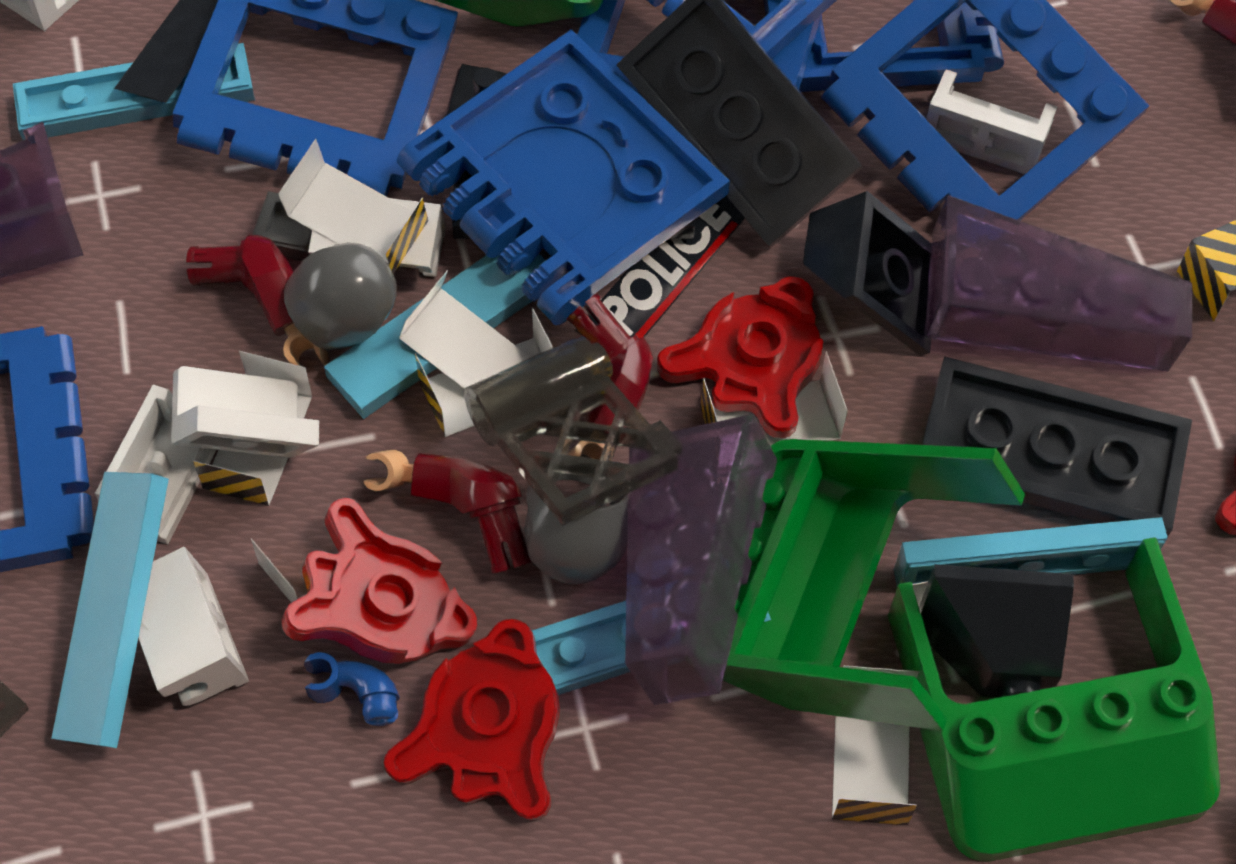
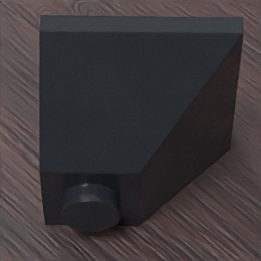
M868 191L810 212L803 264L845 300L916 354L923 356L930 353L941 251Z
M935 564L919 605L929 644L981 697L1000 698L1056 687L1063 671L1074 591V574Z

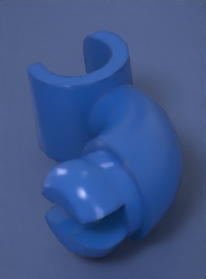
M321 652L310 654L304 661L305 669L309 673L328 672L331 674L324 683H310L305 686L307 695L316 703L333 701L339 696L343 686L356 692L359 701L363 704L362 714L364 720L369 725L385 726L392 724L398 718L397 701L400 699L395 683L383 671L358 661L337 662L331 655Z

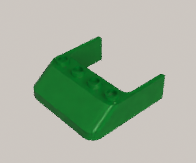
M805 439L778 441L770 445L759 455L752 468L685 628L682 640L684 651L702 672L790 710L944 731L948 718L915 676L840 667L841 661L897 513L904 504L915 499L1022 506L1025 493L997 448ZM767 613H769L771 620L764 622Z
M1156 537L1143 539L1126 568L1125 575L1157 668L974 703L960 704L952 701L944 693L912 582L898 584L888 613V619L903 670L919 671L917 680L948 718L944 731L920 728V732L950 837L956 848L965 856L976 861L990 862L1198 820L1205 815L1217 801L1221 784L1212 693Z

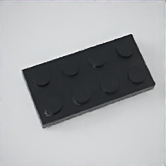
M685 0L616 64L644 99L730 180L729 193L726 196L768 246H774L803 221L810 212H813L864 167L722 0Z
M944 356L921 445L997 448L1025 493L1024 504L1097 523L1162 517L1168 538L1173 530L1192 419Z

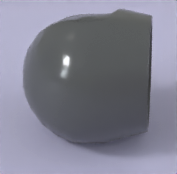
M350 242L320 249L306 257L287 280L284 288V302L295 327L307 340L324 350H340L362 343L370 338L381 327L384 320L388 318L397 297L395 276L388 263L371 247Z
M556 457L541 462L526 491L528 512L525 519L524 532L529 558L535 567L551 579L568 584H583L594 581L614 568L626 552L631 533L629 490L623 479L614 471L593 461L575 457ZM558 480L579 481L593 486L604 493L609 499L610 505L596 507L577 504L555 495L545 485Z

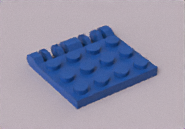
M569 30L408 142L401 149L397 157L398 165L414 181H420V187L432 197L440 192L443 193L444 189H448L455 184L464 170L472 176L461 184L458 189L450 193L449 197L446 198V202L443 203L444 207L442 209L452 220H461L460 228L489 258L499 256L496 264L505 275L510 276L511 274L515 275L518 271L520 272L523 267H527L536 259L542 249L551 256L539 268L529 273V276L524 279L521 290L531 301L535 302L538 299L537 308L554 325L566 322L567 317L579 306L583 309L585 302L591 296L728 195L730 180L572 30Z

